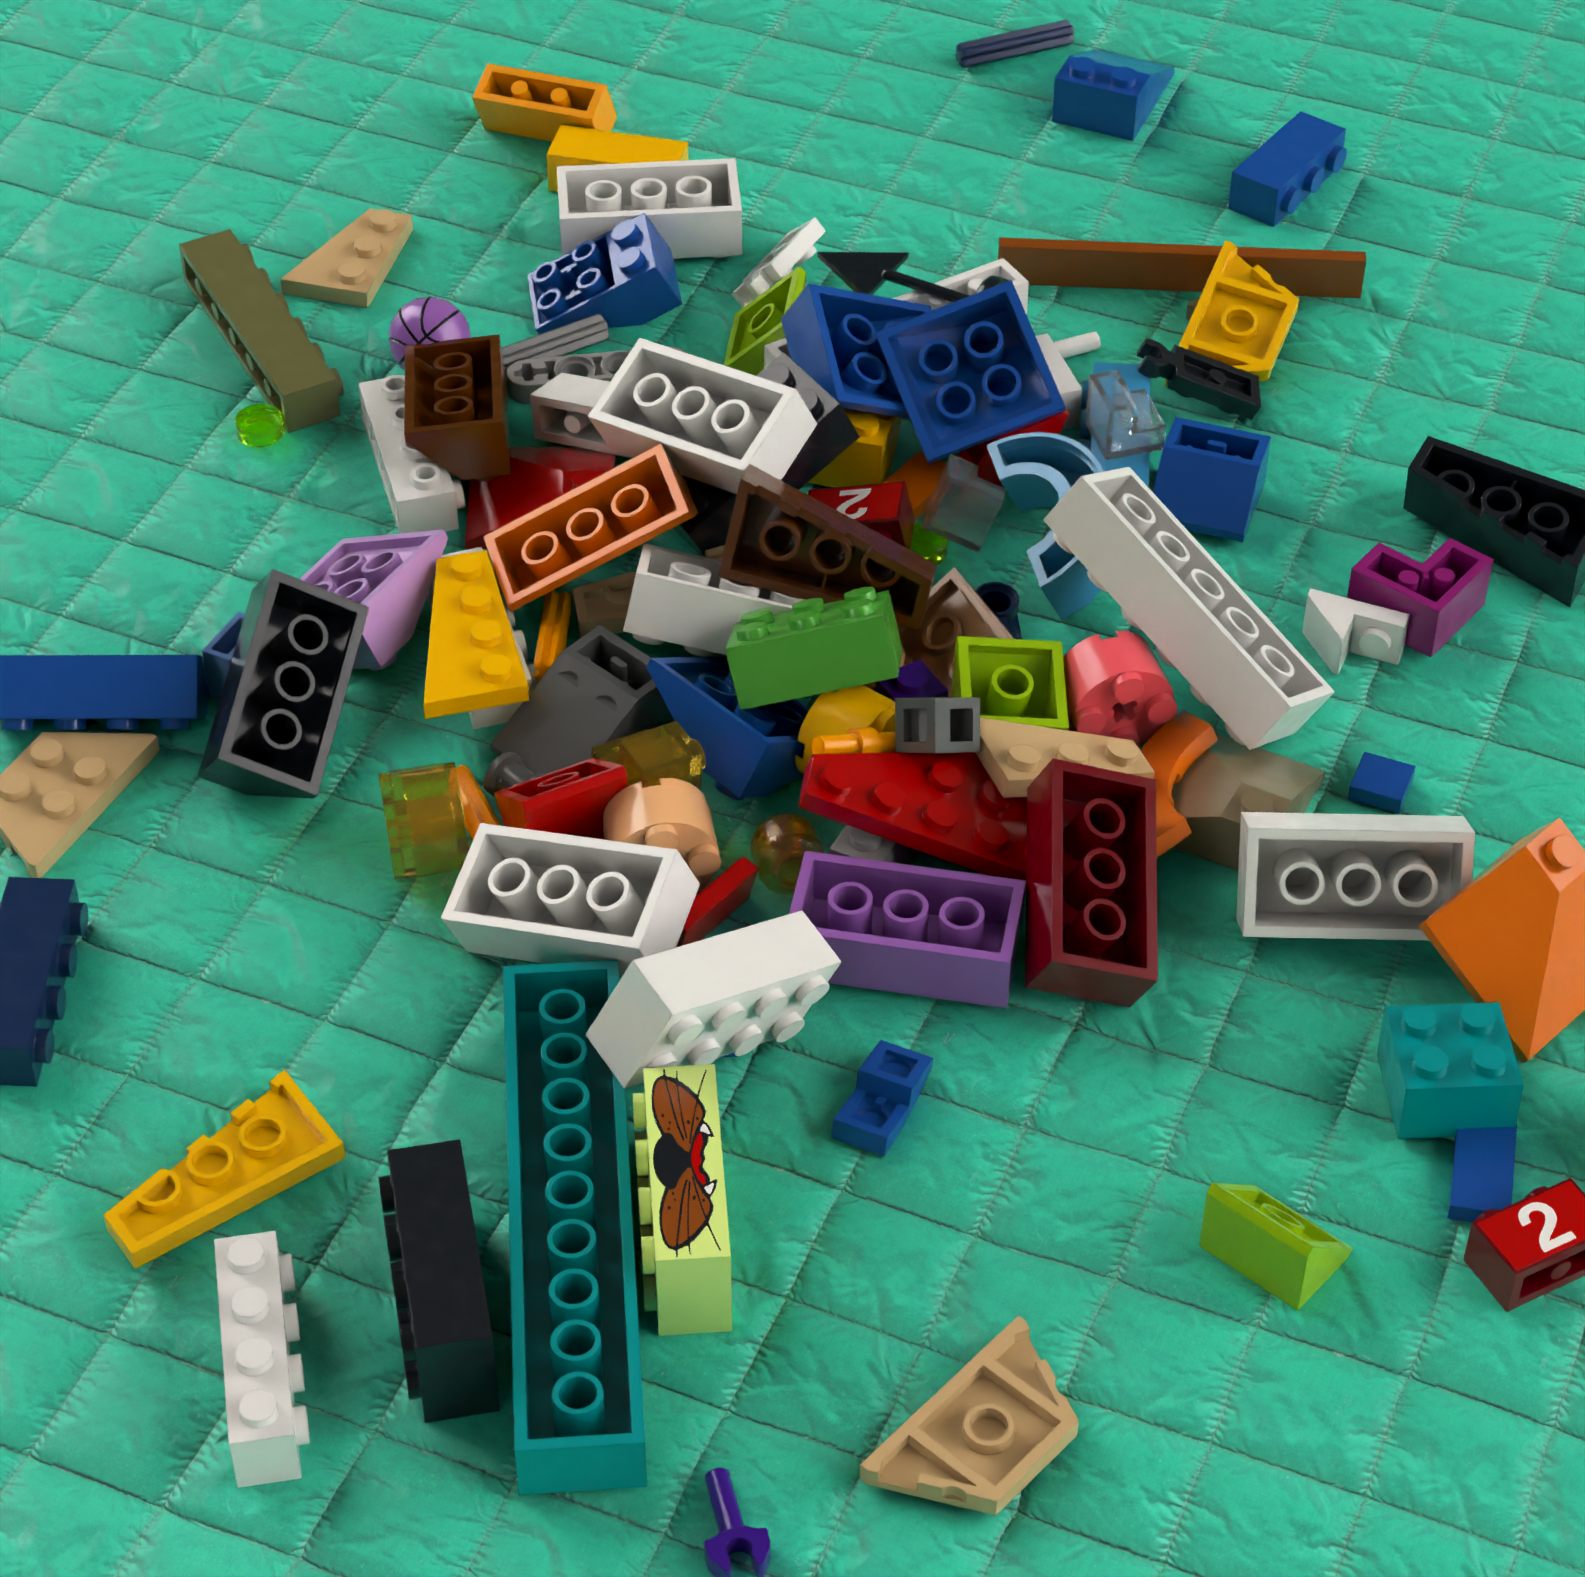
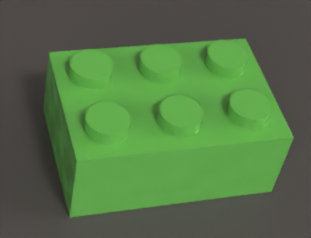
M862 587L851 590L844 594V600L824 604L822 598L806 599L793 604V611L772 615L771 609H759L743 614L740 617L741 622L734 624L725 648L740 710L897 678L903 652L889 590L876 593L874 587Z

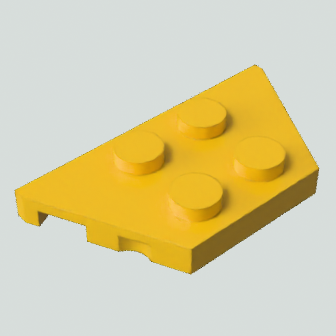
M1225 240L1179 346L1259 376V382L1268 381L1297 313L1299 298L1286 287L1276 284L1272 280L1271 275L1258 264L1252 268L1237 255L1238 247L1232 242ZM1165 379V384H1164V386H1166V387H1167V379Z

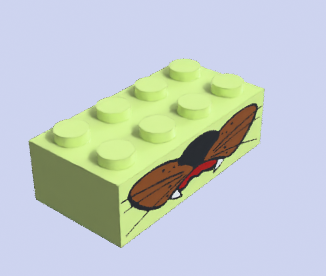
M715 1064L643 1068L644 1093H632L634 1129H646V1131H634L637 1177L648 1176L637 1178L640 1225H644L640 1226L645 1312L657 1311L659 1336L732 1331L731 1250Z

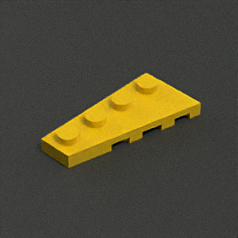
M487 550L437 558L423 701L425 719L529 701L528 683Z
M285 1069L269 1081L270 1090L254 1103L247 1099L230 1113L231 1121L213 1136L208 1138L203 1134L186 1148L187 1157L171 1170L161 1168L103 1215L107 1231L135 1269L346 1158L342 1140Z

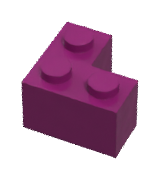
M1451 538L1441 545L1423 564L1378 543L1351 568L1347 598L1410 614L1405 645L1432 657L1485 605L1493 559Z

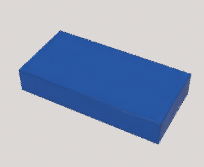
M1517 1124L1516 1127L1456 1130L1448 1219L1474 1222L1478 1216L1487 1210L1494 1208L1501 1210L1512 1205Z

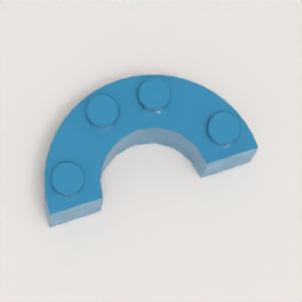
M1021 433L986 445L999 480L1021 513L1038 507L1054 508L1081 476L1104 472L1097 458L1084 445L1067 436L1055 433ZM1050 529L1043 540L1027 550V554L1040 588L1061 620L1079 609L1088 606L1101 589L1091 582L1087 575V568L1074 554L1063 550L1056 543L1053 537L1054 532Z

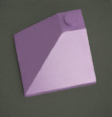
M444 529L342 539L300 578L302 581L369 607L353 669L370 668L371 671H378L386 668L397 659V652L412 638L435 576L436 560L441 558L448 540Z

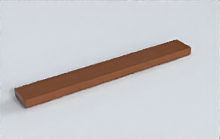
M999 237L998 260L1004 258L1029 281V285L1202 292L1222 246ZM1238 247L1237 255L1252 268L1258 264L1271 275L1272 280L1276 284L1286 287L1295 296L1361 298L1366 267L1365 252Z

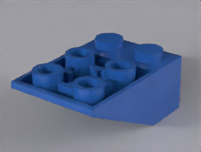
M645 212L631 220L620 222L609 232L592 241H585L579 244L573 251L552 262H545L538 266L535 271L527 274L535 329L539 334L595 314L601 315L609 328L643 325L682 305L672 251Z

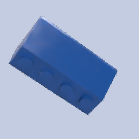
M0 655L1 730H34V720H54V730H86V720H107L108 730L139 729V719H159V729H191V719H206L209 692L203 656Z

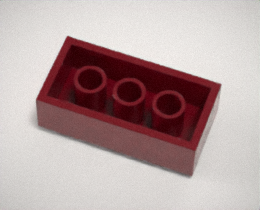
M1053 758L1027 787L1025 988L1131 1007L1158 981L1156 779Z

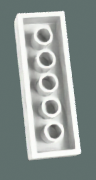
M1130 467L1081 476L1043 519L1054 532L1053 537L1056 543L1063 550L1074 554L1087 568V575L1091 582L1113 597L1122 607L1121 613L1126 621L1133 627L1142 630L1156 645L1155 650L1161 660L1167 665L1176 668L1190 683L1192 694L1204 705L1212 707L1225 722L1224 726L1227 733L1236 742L1246 745L1249 750L1295 734L1335 692Z

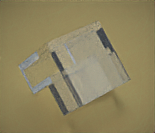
M1119 370L1089 375L1085 423L1105 460L1163 450L1166 425L1146 390L1130 391Z
M950 454L926 505L922 529L979 553L1004 500L1005 488L977 477L978 465Z

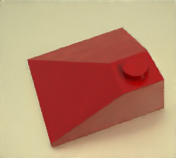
M510 447L511 474L501 475L491 481L470 479L465 549L478 547L487 549L483 536L617 467V455L579 447Z

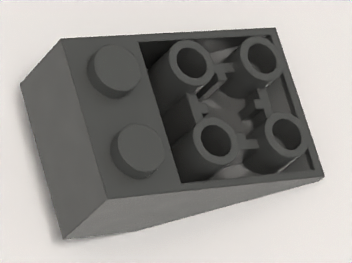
M599 625L561 652L530 692L529 701H525L520 705L492 741L490 748L491 751L499 756L505 752H514L521 757L523 765L534 773L548 774L591 758L617 763L673 722L674 719L646 668L651 657Z

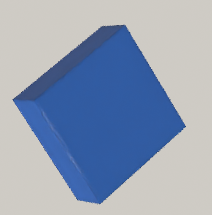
M1364 752L1350 784L1348 800L1399 814L1412 784L1416 766Z

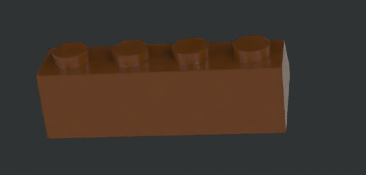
M500 334L445 340L432 344L405 345V442L461 480L491 481L501 475L511 474L507 382Z

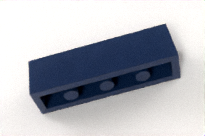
M8 877L0 904V1085L37 1087L43 1063L50 1064L54 1053L53 1025L55 1020L63 1019L66 1007L65 981L67 977H74L77 967V948L75 944L77 937L84 936L88 927V907L86 903L79 902L75 879Z

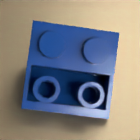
M1175 417L1163 446L1153 493L1188 531L1211 535L1220 539L1243 542L1265 484L1271 437Z

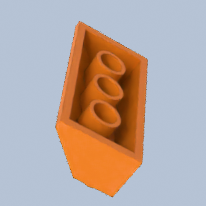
M659 444L483 536L506 605L512 612L682 524L699 513L685 479L663 445Z

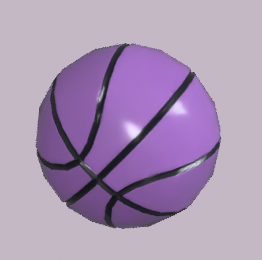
M429 296L416 298L399 309L390 324L388 341L391 354L397 364L405 370V345L432 344L445 340L471 338L469 324L463 313L460 312V309L447 300Z

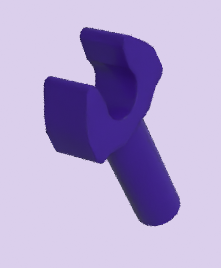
M712 1469L707 1472L704 1478L719 1533L704 1542L705 1561L708 1570L715 1577H731L729 1556L735 1552H744L751 1557L752 1567L756 1576L764 1577L770 1561L768 1530L766 1528H753L744 1525L728 1469Z

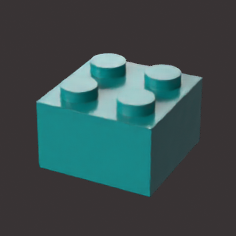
M1500 1002L1384 1006L1377 1058L1398 1139L1455 1137L1457 1129L1516 1127L1524 1084Z

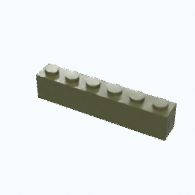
M231 229L179 244L185 283L287 433L340 417L338 397L344 394V389L339 373L335 368H328L320 346L316 342L311 343L307 338L301 319L299 317L293 318L289 313L283 294L281 292H274L266 270L264 268L258 269L255 265L249 246L247 244L241 245Z

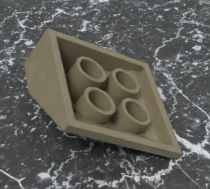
M1216 733L1218 741L1192 763L1178 783L1173 784L1171 796L1174 800V808L1186 818L1192 832L1173 847L1238 871L1241 812L1305 813L1322 784L1326 771L1258 747L1249 750L1246 745Z

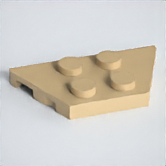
M42 732L0 774L1 838L11 853L16 851L21 857L31 878H42L160 752L158 737L147 733Z
M1018 1315L860 1464L859 1479L866 1485L996 1516L1078 1433L1079 1420L1067 1398L1058 1392L1055 1385L1056 1377L1047 1360L1039 1358L1029 1339L1030 1328L1026 1320Z

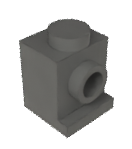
M980 697L895 698V752H980Z

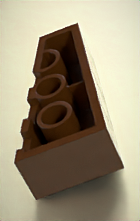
M749 464L740 479L718 577L805 600L822 598L824 604L844 600L846 592L862 587H874L876 593L889 590L896 623L920 629L937 564Z

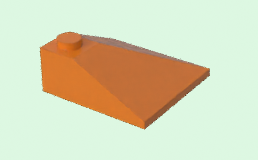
M1559 817L1521 838L1418 925L1476 1003L1500 1002L1514 1053L1521 1063L1529 1061L1585 1010V850Z

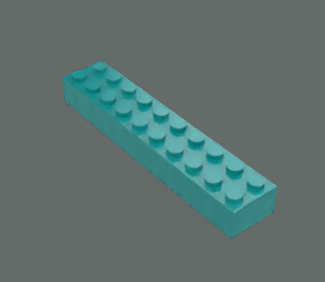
M618 960L503 966L514 1451L519 1495L647 1487L626 1093L623 1086L586 1036L587 1031L619 982Z

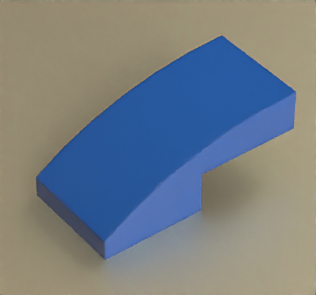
M880 1040L858 1070L856 1089L834 1117L831 1138L885 1157L902 1130L925 1085L932 1068L933 1058Z

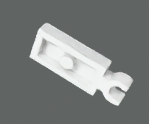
M816 217L787 233L743 279V283L733 291V297L742 308L768 290L770 286L772 287L793 271L791 268L794 265L797 267L803 264L816 253L817 249L814 243L826 232Z

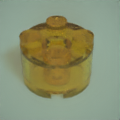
M455 762L391 770L387 773L378 774L394 879H410L460 871L468 854L469 844L468 838H465V817Z

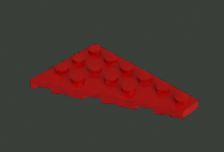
M975 752L813 754L806 765L799 808L985 875L1026 881L1027 797L1003 798Z

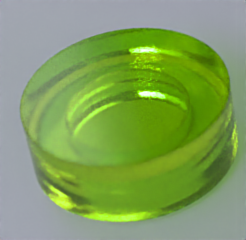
M269 404L250 405L240 410L235 417L237 437L245 445L251 447L270 446L279 441L284 435L283 415L275 406Z
M928 522L914 523L910 550L939 565L948 555V535L938 525Z

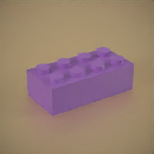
M805 851L789 914L802 910L842 961L828 981L830 984L1007 1008L1023 928L1026 881Z

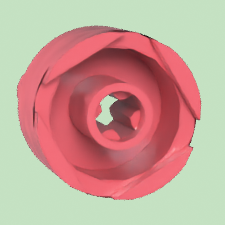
M1115 631L1118 637L1101 640L1099 634L1087 637L1072 647L1063 657L1069 721L1075 732L1133 740L1139 748L1141 743L1151 738L1166 722L1173 719L1176 715L1178 708L1174 700L1172 687L1150 644L1142 636L1130 631Z

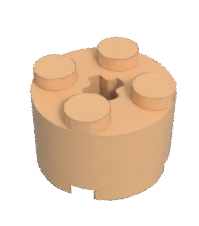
M659 778L661 785L645 788L642 787V782H638L618 792L609 801L604 810V840L677 849L700 883L698 891L705 887L721 867V857L711 811L704 794L694 785L675 778Z

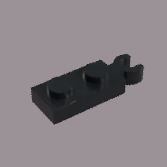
M1145 339L1137 351V356L1144 358L1137 371L1149 378L1162 377L1167 379V388L1176 391L1183 397L1195 398L1216 406L1226 413H1235L1251 420L1261 408L1259 376L1174 345L1172 350L1168 351L1165 346L1152 339Z

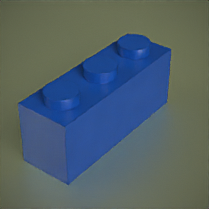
M1300 111L1232 171L1228 209L1272 227L1277 225L1286 215L1294 213L1299 204L1310 193L1317 192L1322 182L1333 172L1337 173L1342 168L1347 155V150L1344 148L1346 129Z

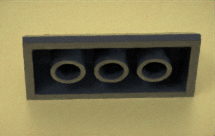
M272 569L252 589L197 777L246 795L310 799L317 797L369 607Z

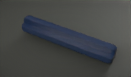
M1062 20L961 42L956 46V59L961 67L966 68L1070 45L1074 41V28L1068 20Z

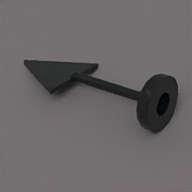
M818 252L817 257L854 292L873 295L887 280L950 302L970 296L897 272L896 270L908 259L909 253ZM989 276L980 284L976 293L1009 280L999 276Z

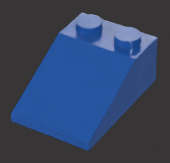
M1098 49L1070 55L1055 77L1052 122L1133 141L1173 77L1175 67Z

